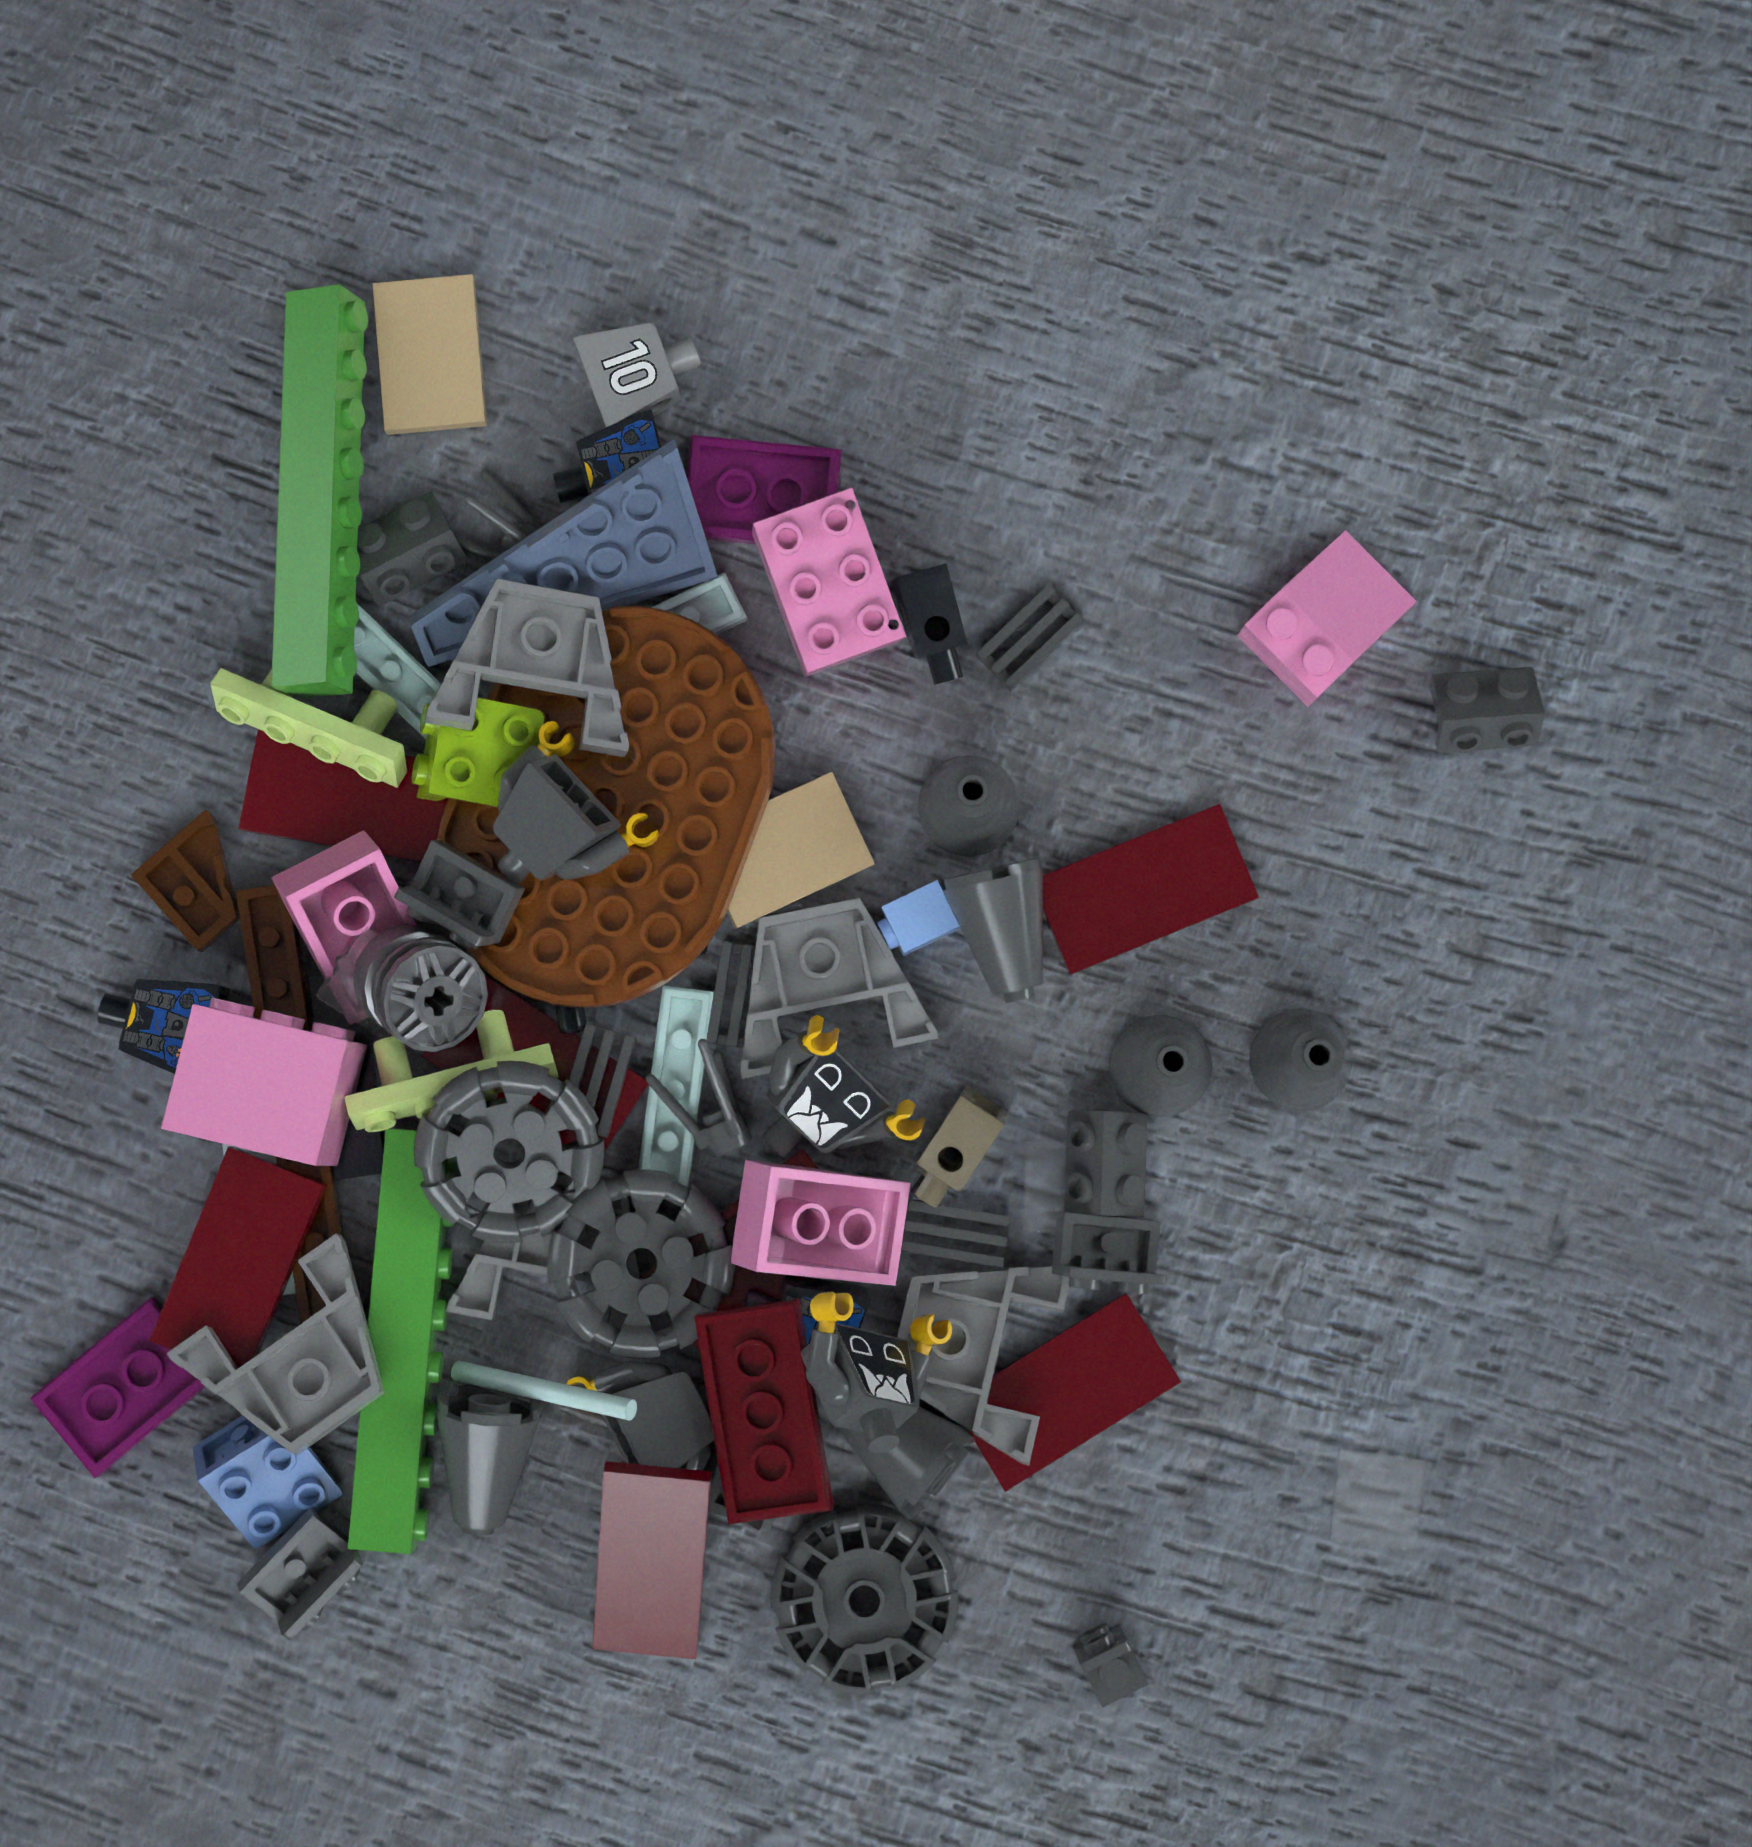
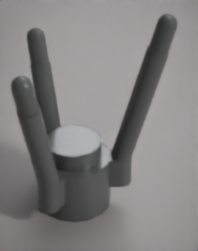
M482 470L480 477L523 523L517 520L512 524L472 495L465 497V503L506 533L501 546L507 550L544 526L487 470ZM455 535L464 551L489 560H493L504 553Z
M700 1039L698 1047L720 1105L719 1108L702 1117L706 1125L705 1127L701 1128L653 1074H647L645 1080L692 1134L699 1150L710 1146L715 1157H719L747 1144L752 1140V1136L739 1109L722 1054L716 1051L712 1055L707 1040Z

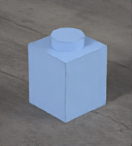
M938 880L882 906L881 912L885 919L877 922L889 949L899 947L903 957L958 931L960 927Z

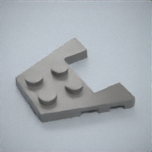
M497 579L455 660H453L439 690L428 707L424 723L471 731L474 725L480 680L584 698L585 707L579 750L625 757L628 753L629 741L627 732L624 733L620 714L621 703L618 690L615 689L610 662L612 659L599 597Z
M860 898L759 918L740 1069L742 1079L770 1074L776 1049L783 1045L778 1025L779 1017L882 997L893 1049L939 1039L936 1028L932 1021H930L917 995L904 976Z
M557 1173V1180L554 1184L565 1190L572 1177ZM629 1196L611 1202L616 1218L623 1214L631 1213ZM533 1199L513 1203L517 1216L535 1212ZM585 1224L576 1243L591 1250L592 1244L600 1231ZM540 1232L523 1236L522 1242L497 1243L485 1240L470 1263L458 1289L452 1295L446 1312L495 1320L505 1267L547 1275V1254L552 1233L544 1237L541 1236ZM635 1249L628 1255L626 1267L631 1276L640 1279ZM589 1270L574 1275L576 1281L592 1283ZM609 1305L604 1314L603 1321L619 1329L626 1314L617 1311Z
M337 1233L298 1260V1263L326 1303V1306L243 1366L237 1367L213 1328L209 1326H204L167 1353L170 1360L187 1370L200 1380L201 1384L214 1394L222 1397L240 1411L241 1415L295 1455L302 1453L385 1393L347 1245L343 1237Z
M1027 1266L1009 1268V1270L982 1273L972 1271L911 1277L897 1338L909 1340L911 1350L914 1351L916 1343L910 1334V1326L913 1320L923 1315L934 1314L932 1327L937 1321L949 1320L952 1324L950 1339L946 1343L932 1345L929 1357H932L933 1361L921 1393L920 1401L1019 1463L1029 1466L1040 1416L987 1404L1010 1302L1064 1313L1070 1277L1052 1274V1266L1029 1268Z

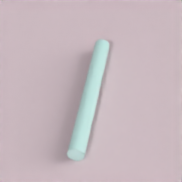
M460 1360L454 1363L451 1370V1377L454 1381L624 1420H632L637 1411V1403L634 1399Z

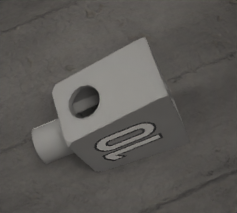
M654 323L585 334L573 338L606 428L649 410H652L653 416L677 404L681 400V396L674 376L702 366L691 337L663 347Z

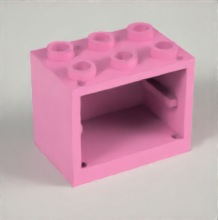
M853 488L753 523L752 536L804 677L899 643L906 637ZM854 502L855 508L852 510L851 507ZM892 620L897 621V623H898V628H897V629H895V626H894V623H893Z
M211 998L209 1007L193 1004L161 1129L314 1166H338L349 1122L344 1096L356 1093L368 1046L353 1042L356 1031L317 1022L313 1023L312 1031L303 1030L305 1019L262 1010L261 1018L257 1019L253 1018L255 1007L217 998Z

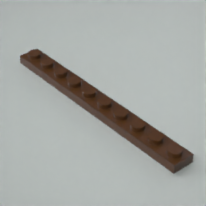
M275 884L236 891L253 1007H255V1018H261L262 1010L305 1019L303 1030L312 1031L298 929ZM276 1157L278 1165L327 1185L293 1269L300 1324H302L323 1309L326 1303L298 1263V1260L336 1233L344 1239L336 1180H334L333 1166H314Z

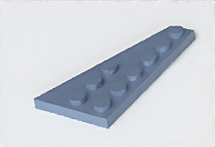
M675 438L411 614V627L427 667L456 658L497 579L599 597L601 611L610 610V607L631 605L718 578Z

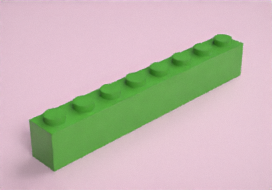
M340 284L286 292L271 687L298 699L352 694L353 676L357 670V659L354 652V631L359 618L358 606L355 600L356 576L360 571L357 539L358 526L362 520V510L359 503V478L363 473L364 467L360 447L361 428L365 423V411L362 405V386L367 372L364 357V331L368 326V313L365 301Z
M386 1129L368 1318V1329L385 1393L360 1410L348 1549L411 1554L418 1548V1541H426L429 1529V1509L421 1508L423 1488H431L434 1474V1457L426 1456L428 1435H436L438 1427L437 1404H431L432 1384L441 1382L443 1372V1352L435 1351L437 1331H445L448 1312H446L448 1300L440 1299L442 1279L450 1278L453 1260L452 1248H445L446 1227H454L455 1224H449L437 1213L420 1186L424 1178L421 1168L415 1167L414 1164L415 1130ZM457 1156L441 1162L444 1174L459 1170Z

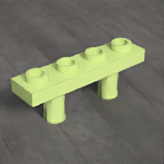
M222 668L219 669L211 681L210 685L216 711L231 723L237 725L248 724L264 731L276 742L282 744L293 743L309 750L321 761L327 763L338 762L352 768L360 776L371 782L383 781L398 788L407 773L404 745L381 736L398 709L395 699L383 691L372 690L354 720L348 722L293 699L291 695L271 687L272 669L262 684L255 683Z
M490 1010L484 1012L483 1017L476 1026L483 1060L413 1078L404 1043L394 1036L380 1039L374 1042L373 1048L382 1085L378 1088L344 1096L348 1116L356 1130L365 1128L367 1132H379L389 1129L396 1124V1120L414 1115L421 1119L423 1114L430 1113L436 1103L433 1097L449 1081L476 1066L478 1071L496 1067L497 1061L511 1060L538 1064L549 1068L548 1074L558 1078L550 1044L546 1043L514 1051L504 1012L502 1010ZM499 1087L484 1091L486 1101L495 1100L498 1097V1093L504 1092L503 1088Z

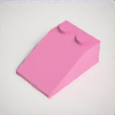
M1345 530L1243 626L1237 636L1309 707L1417 601Z
M363 830L271 877L295 926L350 1025L368 1016L355 995L353 976L358 957L368 942L385 929L406 923L416 925L414 918L406 911L408 906L394 898L399 887L380 848Z
M745 1160L731 1263L755 1272L896 1286L911 1183L795 1165Z

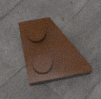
M206 809L131 874L135 881L199 952L207 949L240 920L216 820Z

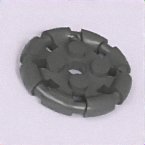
M511 1060L497 1061L496 1067L478 1071L476 1066L461 1073L443 1086L433 1097L436 1103L430 1113L423 1114L420 1119L414 1140L415 1167L421 1168L424 1178L420 1186L437 1213L451 1225L458 1222L470 1229V1236L497 1243L522 1242L523 1236L539 1232L542 1237L551 1234L553 1231L560 1229L564 1220L569 1216L565 1212L573 1205L572 1201L586 1189L591 1190L600 1180L604 1165L605 1148L604 1139L598 1137L595 1124L599 1121L597 1114L587 1097L578 1087L568 1079L562 1082L548 1074L549 1068L534 1063ZM499 1087L503 1088L505 1098L486 1101L484 1091ZM538 1092L551 1099L544 1112L529 1104L533 1096ZM453 1114H461L468 1118L461 1132L448 1125ZM566 1129L575 1130L577 1141L562 1145L559 1131ZM504 1139H515L524 1146L525 1152L517 1161L505 1162L496 1156L494 1149ZM457 1156L459 1170L444 1174L441 1162ZM559 1170L572 1177L565 1190L554 1184ZM473 1191H475L479 1199L487 1202L482 1211L467 1204ZM533 1199L535 1212L517 1216L513 1203Z
M651 1169L623 1171L624 1176L607 1182L601 1178L591 1190L586 1189L572 1201L573 1205L565 1212L568 1214V1217L562 1223L558 1233L552 1232L547 1254L548 1283L554 1282L560 1301L555 1304L561 1316L578 1336L588 1343L593 1339L609 1347L608 1353L626 1358L647 1359L660 1357L659 1351L679 1345L681 1350L698 1339L694 1315L716 1311L724 1295L730 1296L735 1276V1264L731 1263L733 1244H728L723 1226L727 1223L714 1202L694 1184L690 1189L673 1180L674 1174ZM630 1196L635 1212L626 1213L616 1218L611 1202ZM663 1199L681 1207L674 1221L656 1213ZM585 1224L600 1231L592 1244L591 1250L576 1243ZM703 1233L709 1252L693 1257V1247L687 1237ZM638 1248L650 1250L656 1258L654 1272L644 1279L634 1278L629 1274L626 1267L628 1255ZM589 1270L595 1290L579 1294L574 1275ZM692 1278L706 1284L698 1303L683 1296ZM609 1305L617 1311L626 1314L619 1329L602 1321ZM667 1310L671 1326L653 1331L648 1316L658 1315Z
M856 1504L857 1509L837 1513L835 1508L811 1520L793 1537L795 1544L786 1557L780 1556L775 1568L770 1600L771 1608H776L779 1626L775 1628L777 1636L795 1665L804 1673L807 1669L823 1679L821 1685L848 1694L873 1695V1689L892 1686L893 1690L906 1686L928 1671L937 1661L934 1657L935 1653L943 1641L949 1643L954 1631L959 1597L958 1590H953L949 1572L953 1571L954 1568L942 1544L926 1526H923L922 1529L918 1528L906 1520L905 1515L894 1508L875 1504ZM861 1530L864 1546H856L844 1550L841 1534ZM894 1537L909 1546V1550L902 1561L893 1552L886 1550ZM813 1554L826 1562L821 1567L817 1578L803 1569ZM929 1577L932 1594L917 1598L913 1580ZM859 1586H870L879 1594L880 1603L872 1613H857L849 1603L851 1592ZM812 1602L815 1620L800 1621L797 1604ZM912 1621L925 1629L917 1644L911 1643L902 1637ZM828 1638L836 1645L844 1648L835 1662L819 1652ZM885 1651L888 1665L868 1669L865 1655Z

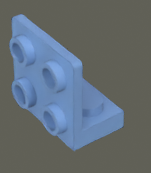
M243 1415L192 1447L197 1481L253 1548H260L290 1529L310 1507L317 1512L342 1495L340 1484L310 1447L299 1455L292 1454Z

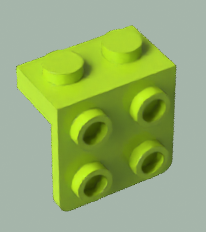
M477 698L474 725L470 731L424 723L427 709L430 706L429 703H426L420 722V733L427 734L424 754H417L412 770V784L419 785L417 798L432 801L451 798L498 807L502 774L530 745L537 747L540 744L539 730L544 724L542 712L533 708Z

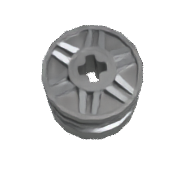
M406 923L387 928L368 942L358 957L353 976L356 999L366 1015L384 1027L396 1039L414 1050L436 1052L457 1045L473 1032L483 1017L488 997L485 975L475 959L430 928L421 925Z

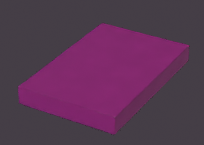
M691 435L687 480L706 540L755 544L752 536L753 523L838 493L842 449Z
M150 1297L30 1397V1400L94 1479L100 1477L206 1388L201 1384L200 1380L170 1360L167 1355L171 1351L170 1349L149 1341L163 1308L156 1297Z

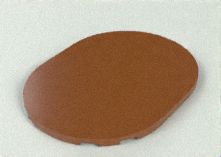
M615 606L610 607V610L602 611L612 659L610 662L615 689L618 690L621 703L620 714L624 733L627 732L629 749L625 757L579 750L585 707L584 698L497 682L487 700L537 709L544 716V724L550 721L557 722L560 728L551 737L549 744H557L566 734L571 733L575 740L574 747L570 753L559 758L622 824L615 832L619 834L625 832L628 820L637 813L647 814L648 818L635 825L633 834L636 837L646 838L652 832L659 831L658 838L652 845L640 847L633 844L629 847L628 855L598 874L571 880H564L555 875L545 880H540L530 872L523 882L517 883L523 886L525 890L500 943L478 946L477 949L466 947L469 953L477 960V963L495 979L511 989L539 1001L568 1007L614 1005L652 992L685 970L712 940L726 915L769 799L775 771L776 746L774 727L769 707L754 675L730 646L711 630L689 618L658 608ZM448 798L440 823L438 839L502 874L498 867V862L507 853L509 848L494 833L493 824L500 813L498 808Z

